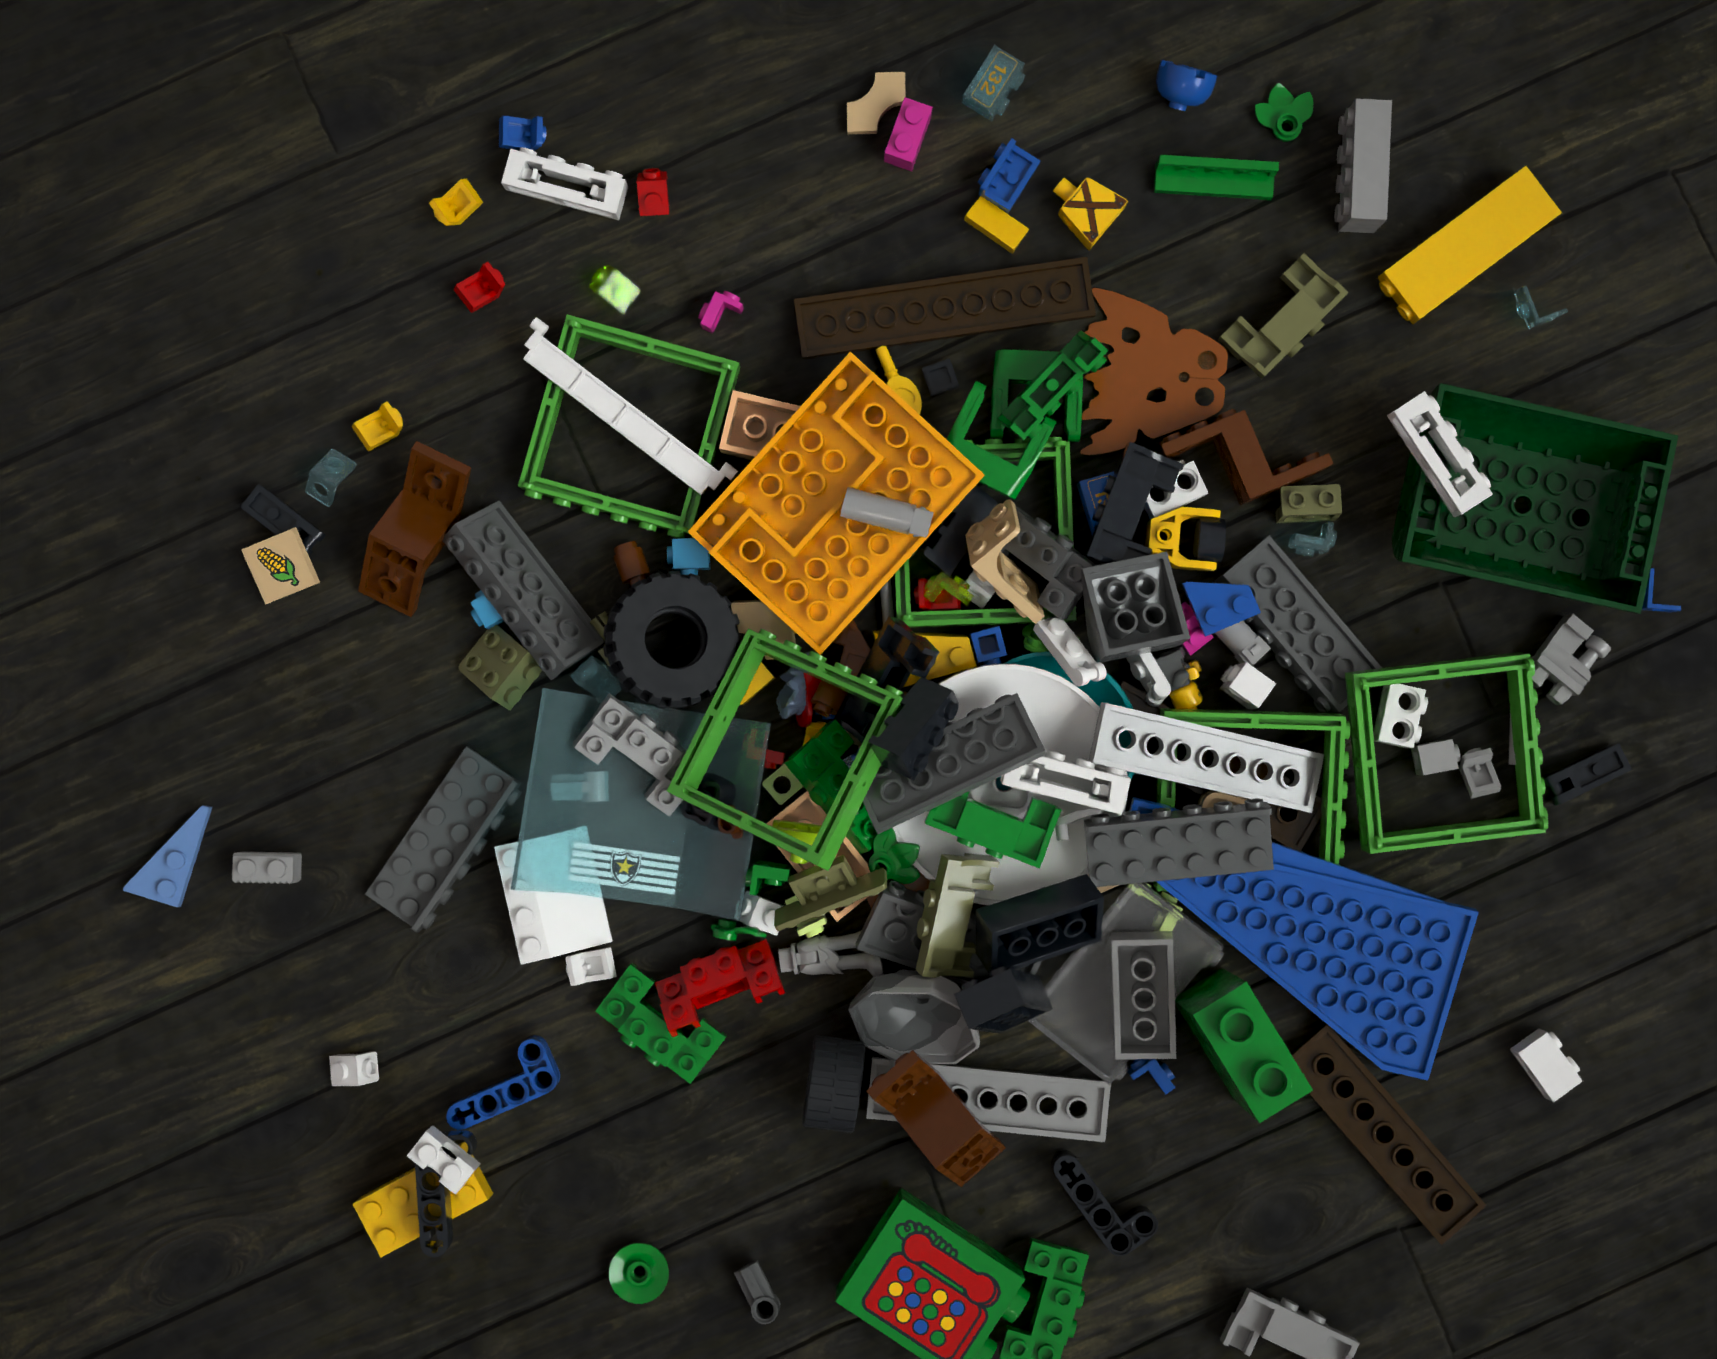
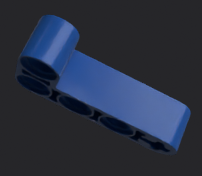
M536 1035L524 1040L518 1048V1057L524 1072L459 1099L447 1111L446 1118L448 1124L454 1129L463 1130L552 1091L560 1081V1072L546 1040ZM533 1043L538 1045L541 1052L538 1058H532L527 1054V1044ZM540 1071L550 1073L552 1076L551 1085L546 1086L539 1082L538 1073ZM511 1084H521L525 1091L524 1096L515 1097L510 1090ZM485 1095H491L496 1099L497 1106L495 1109L485 1107L483 1104V1097ZM473 1106L475 1107V1111L471 1112L465 1119L464 1117L458 1118L456 1115L459 1110L466 1111Z

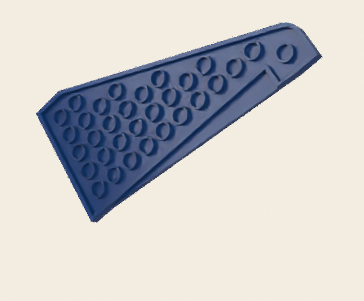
M1133 797L1129 811H1139L1140 814L1152 813V810L1156 808H1170L1171 811L1179 809ZM1272 842L1274 870L1156 881L1380 1069L1423 1080L1429 1079L1479 913L1475 908L1449 903Z

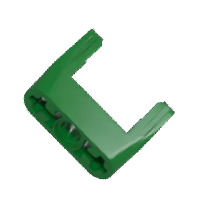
M1031 350L995 351L990 438H1003L1005 425L997 417L1007 408L1008 384H1029L1059 352ZM1083 375L1079 378L1082 381L1079 387L1070 395L1067 392L1065 393L1064 431L1067 434L1068 442H1080Z
M975 381L946 440L985 474L979 483L1015 500L1031 474L1054 429L1056 421L1045 416L1041 423L1044 427L1033 439L1029 440L1016 466L964 439L984 400V391L987 387Z

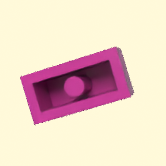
M904 97L885 150L884 162L912 172L932 116L933 107Z

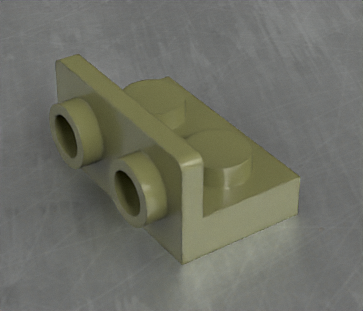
M1340 485L1281 487V506L1276 511V523L1336 521L1342 514Z

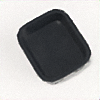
M705 773L697 789L727 805H733L736 797L734 783L713 773ZM684 801L681 812L685 818L693 820L709 829L719 830L717 816Z

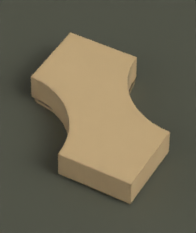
M905 72L875 73V81L870 91L857 101L847 102V135L877 134L882 116L891 108L902 105L904 97H906Z

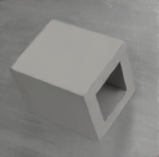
M1453 739L1414 745V748H1411L1416 775H1428L1459 769L1457 762L1461 760L1458 745L1453 743Z

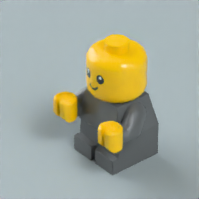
M1182 645L1155 655V661L1171 686L1169 696L1174 708L1197 709L1196 706L1202 702V696L1197 684L1191 680L1197 679L1200 676L1199 672L1202 668L1197 660L1189 663L1184 662L1185 650Z

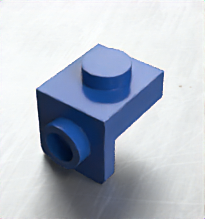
M502 116L499 118V148L520 150L523 147L535 151L544 144L546 127L543 126V117L536 116L533 119Z
M1135 1059L1130 1063L1132 1068L1127 1072L1133 1080L1149 1071L1165 1094L1175 1089L1171 1082L1175 1076L1165 1062L1159 1065L1156 1059Z

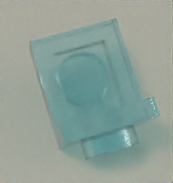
M1326 522L1322 525L1320 538L1298 533L1291 535L1288 547L1296 549V554L1310 557H1313L1314 553L1324 554L1329 552V548L1334 547L1337 537V531L1333 530L1334 523Z
M592 655L570 675L574 682L590 692L599 704L602 703L609 693L615 697L622 690L619 686L621 683L616 676H612L608 666Z

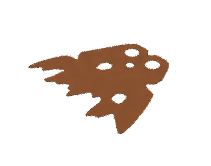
M1100 288L1092 289V293L1107 316V320L1091 323L1089 329L1084 333L1090 337H1095L1101 343L1111 345L1114 352L1107 355L1111 362L1110 366L1097 370L1095 373L1092 372L1085 375L1087 380L1094 383V389L1099 394L1089 402V408L1083 411L1082 420L1112 419V422L1104 430L1091 435L1093 443L1083 448L1080 452L1081 454L1096 455L1126 448L1127 443H1134L1136 441L1139 429L1146 436L1157 438L1207 419L1223 408L1225 387L1218 381V378L1226 373L1228 355L1226 349L1221 344L1195 329H1181L1178 333L1172 335L1168 317L1164 313L1119 293ZM1129 327L1137 330L1140 333L1138 341L1134 344L1124 342L1122 339L1123 328ZM1204 351L1213 352L1217 357L1215 367L1209 370L1201 368L1198 364L1199 355ZM1186 372L1190 378L1187 382H1181L1179 374ZM1161 387L1167 392L1165 401L1156 403L1147 400L1148 393L1156 388ZM1201 388H1209L1214 393L1213 402L1208 406L1199 405L1195 400L1196 392Z

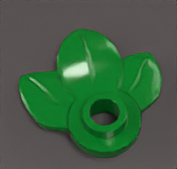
M1280 83L1276 84L1269 94L1268 103L1255 105V114L1259 123L1272 129L1274 135L1279 140L1286 142L1292 141L1299 136L1302 130V123L1307 121L1313 112V98L1310 92L1303 93L1294 99L1293 95ZM1282 124H1290L1291 131H1284Z
M893 828L875 837L873 841L874 854L868 862L870 872L880 869L881 867L878 863H883L886 866L887 880L893 879L901 884H910L921 876L919 871L913 866L919 855L920 846L918 844L897 843V837Z
M718 919V924L711 925V929L714 931L713 937L719 939L736 940L737 934L767 937V934L759 931L757 927H736V922L731 920Z

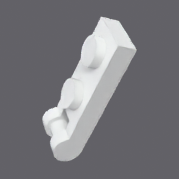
M1055 616L1040 620L1035 624L1033 631L1076 686L1086 685L1090 680L1096 682L1106 678L1105 666L1101 662L1094 660L1063 619Z
M1151 652L1126 657L1130 663L1133 676L1140 680L1147 692L1145 696L1147 704L1152 707L1161 705L1170 694L1171 686Z

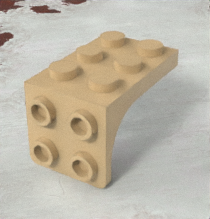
M1008 499L1003 504L996 505L985 519L973 524L967 534H965L970 564L974 573L981 581H988L1001 599H1008L1013 603L1015 610L1023 618L1028 617L1036 624L1045 617L1042 605L1036 602L1040 597L1038 584L1001 552L1002 548L1020 532L1015 503Z

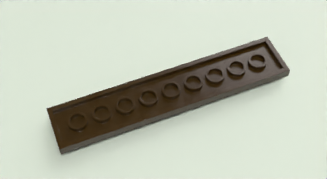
M1087 257L794 299L802 359L871 350L881 346L892 347L1052 324L1096 316Z

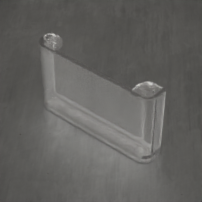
M1146 883L1129 884L1103 915L1101 941L1076 949L1044 987L1053 1010L1029 1020L1032 1025L1109 1085L1115 1078L1118 1081L1121 1080L1129 1069V1066L1126 1064L1128 1059L1115 1060L1111 932L1172 931L1175 999L1202 967L1206 968L1209 965L1214 967L1224 955V952H1222L1224 946L1220 941Z

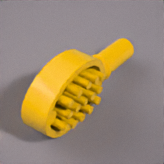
M886 346L875 349L887 377V385L920 415L922 401L917 387L910 379L898 374V369L895 368Z

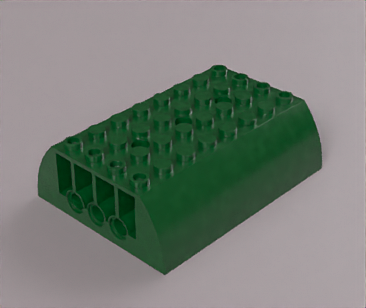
M1438 384L1430 394L1439 404L1440 411L1438 412L1444 421H1449L1457 432L1455 438L1461 447L1464 446L1471 452L1474 458L1473 465L1479 473H1484L1491 484L1489 489L1493 495L1464 514L1453 517L1410 452L1391 538L1393 554L1396 560L1641 614L1678 435L1447 384ZM1427 428L1423 432H1420L1419 435L1420 437L1425 435V437L1427 438V440L1429 441V443L1431 444V446L1443 462L1444 466L1452 476L1449 479V481L1451 482L1452 480H1454L1457 477H1460L1461 475L1459 472H1454V470L1452 469V467L1450 466V464L1448 463V461L1446 460V458L1444 457V455L1442 454V452L1440 451V449L1428 433L1431 429ZM1518 497H1522L1528 502V510L1524 514L1517 512L1514 508V502ZM1576 510H1580L1586 515V522L1582 527L1575 525L1572 520V515Z

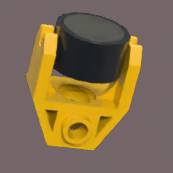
M1180 507L1155 517L1146 523L1145 547L1152 549L1150 555L1167 551L1171 568L1214 571L1216 570L1217 563L1222 562L1226 540L1225 519H1218L1220 518V510ZM1190 518H1198L1193 542L1194 560H1188L1179 553L1181 523ZM1160 532H1164L1167 535L1166 541L1160 538Z

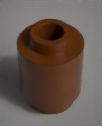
M636 541L626 542L614 548L615 555L613 558L623 584H629L631 587L639 580L646 579L651 574L642 548L638 547Z
M821 680L811 699V703L814 705L813 710L825 717H829L830 714L837 715L848 692Z

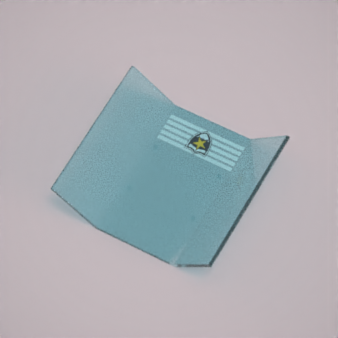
M542 688L511 890L586 895L674 907L740 921L753 834L743 830L741 839H733L731 834L709 829L693 820L687 819L681 812L684 800L670 817L645 799L644 794L657 779L615 747L611 748L599 765L574 748V740L589 723L605 698ZM621 701L640 716L642 713L649 715L656 721L657 725L655 727L663 733L666 730L672 732L680 739L679 745L686 750L705 713L673 708L661 709L655 708L653 705ZM733 718L706 773H713L731 781L736 788V795L732 805L735 806V809L746 811L749 816L756 819L771 723Z

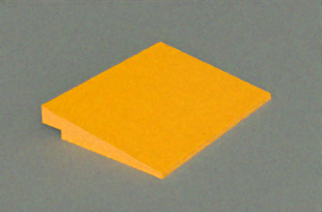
M849 352L687 532L821 655L985 474L853 353ZM851 487L916 505L917 508L922 506L934 512L927 538L921 536L913 537V534L910 533L907 535L840 517L847 488Z

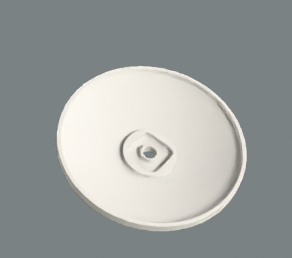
M991 664L965 670L939 683L953 690L959 702L958 712L951 721L957 722L967 717V714L974 709H984L993 705L1001 696L1018 693L1046 753L1048 750L1065 754V760L1077 762V758L1089 760L1100 707L1085 692L1061 676L1028 665ZM1036 762L1028 764L1036 765L1040 768L1037 779L1025 775L1020 777L1038 782V778L1084 789L1091 796L1106 799V796L1096 795L1091 791L1094 781L1108 784V781L1095 777L1091 781L1044 769L1042 764ZM1095 764L1094 766L1096 768L1106 770L1107 768L1106 766ZM996 779L971 790L968 794L970 799L1021 819L1025 815L1031 797L1060 807L1062 811L1059 818L1075 811L1093 808L1014 787L1003 791L996 787ZM1127 797L1123 808V812H1125L1126 810ZM1105 810L1104 813H1102L1109 814V817L1122 816L1121 814ZM928 811L893 827L898 843H914L920 846L918 858L913 865L929 880H936L941 854L964 856L965 853L991 856L985 853L986 848L978 844H975L973 848L965 846L956 841L957 836L925 824L924 820ZM1091 816L1067 824L1069 839L1057 841L1054 828L1040 869L1006 855H1003L1002 859L994 857L1000 863L998 868H991L989 881L994 885L993 891L972 889L975 892L973 902L991 905L1085 874L1088 875L1084 820L1091 819Z

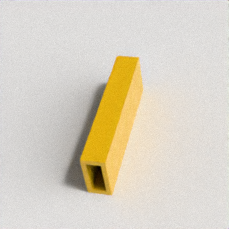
M1525 166L1384 271L1378 277L1380 281L1379 286L1387 297H1392L1398 304L1397 310L1406 321L1410 320L1414 324L1562 212L1528 167Z

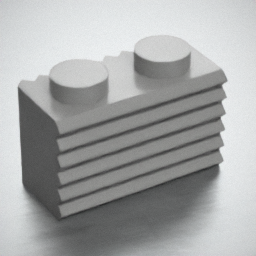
M235 852L233 854L232 880L235 883H297L301 880L302 854L293 852Z

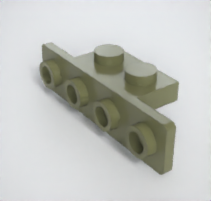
M842 855L834 859L829 871L819 866H814L789 876V885L799 901L776 909L774 926L777 931L793 928L800 922L813 917H821L836 908L847 907L867 896L878 895L887 889V872L884 868H880L863 876L856 877L845 856Z

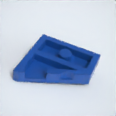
M1185 582L1182 584L1204 637L1261 613L1249 585Z

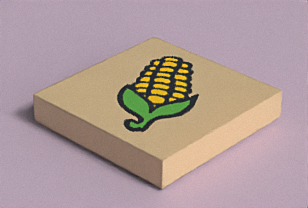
M296 527L241 549L265 605L320 583Z

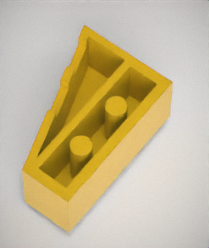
M873 631L875 641L880 631ZM915 633L916 635L926 637L939 651L935 664L931 667L926 679L931 680L977 666L967 635ZM910 674L904 687L915 684L920 677Z

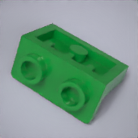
M759 860L753 864V867L751 866L747 870L745 887H750V895H756L761 891L763 878H765V884L782 886V883L789 881V876L793 875L794 868L789 864Z

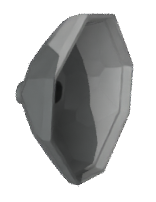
M904 969L898 970L896 973L874 976L856 995L849 1006V1012L860 1040L865 1043L867 1048L889 1059L897 1060L901 1055L914 1050L929 1064H957L978 1049L980 1045L979 1030L968 1029L954 995L960 992L961 989L956 983L943 976L936 978L922 977L917 971Z

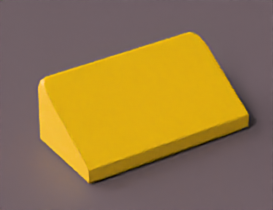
M982 196L979 197L964 218V221L1011 254H1013L1029 231L1026 226Z

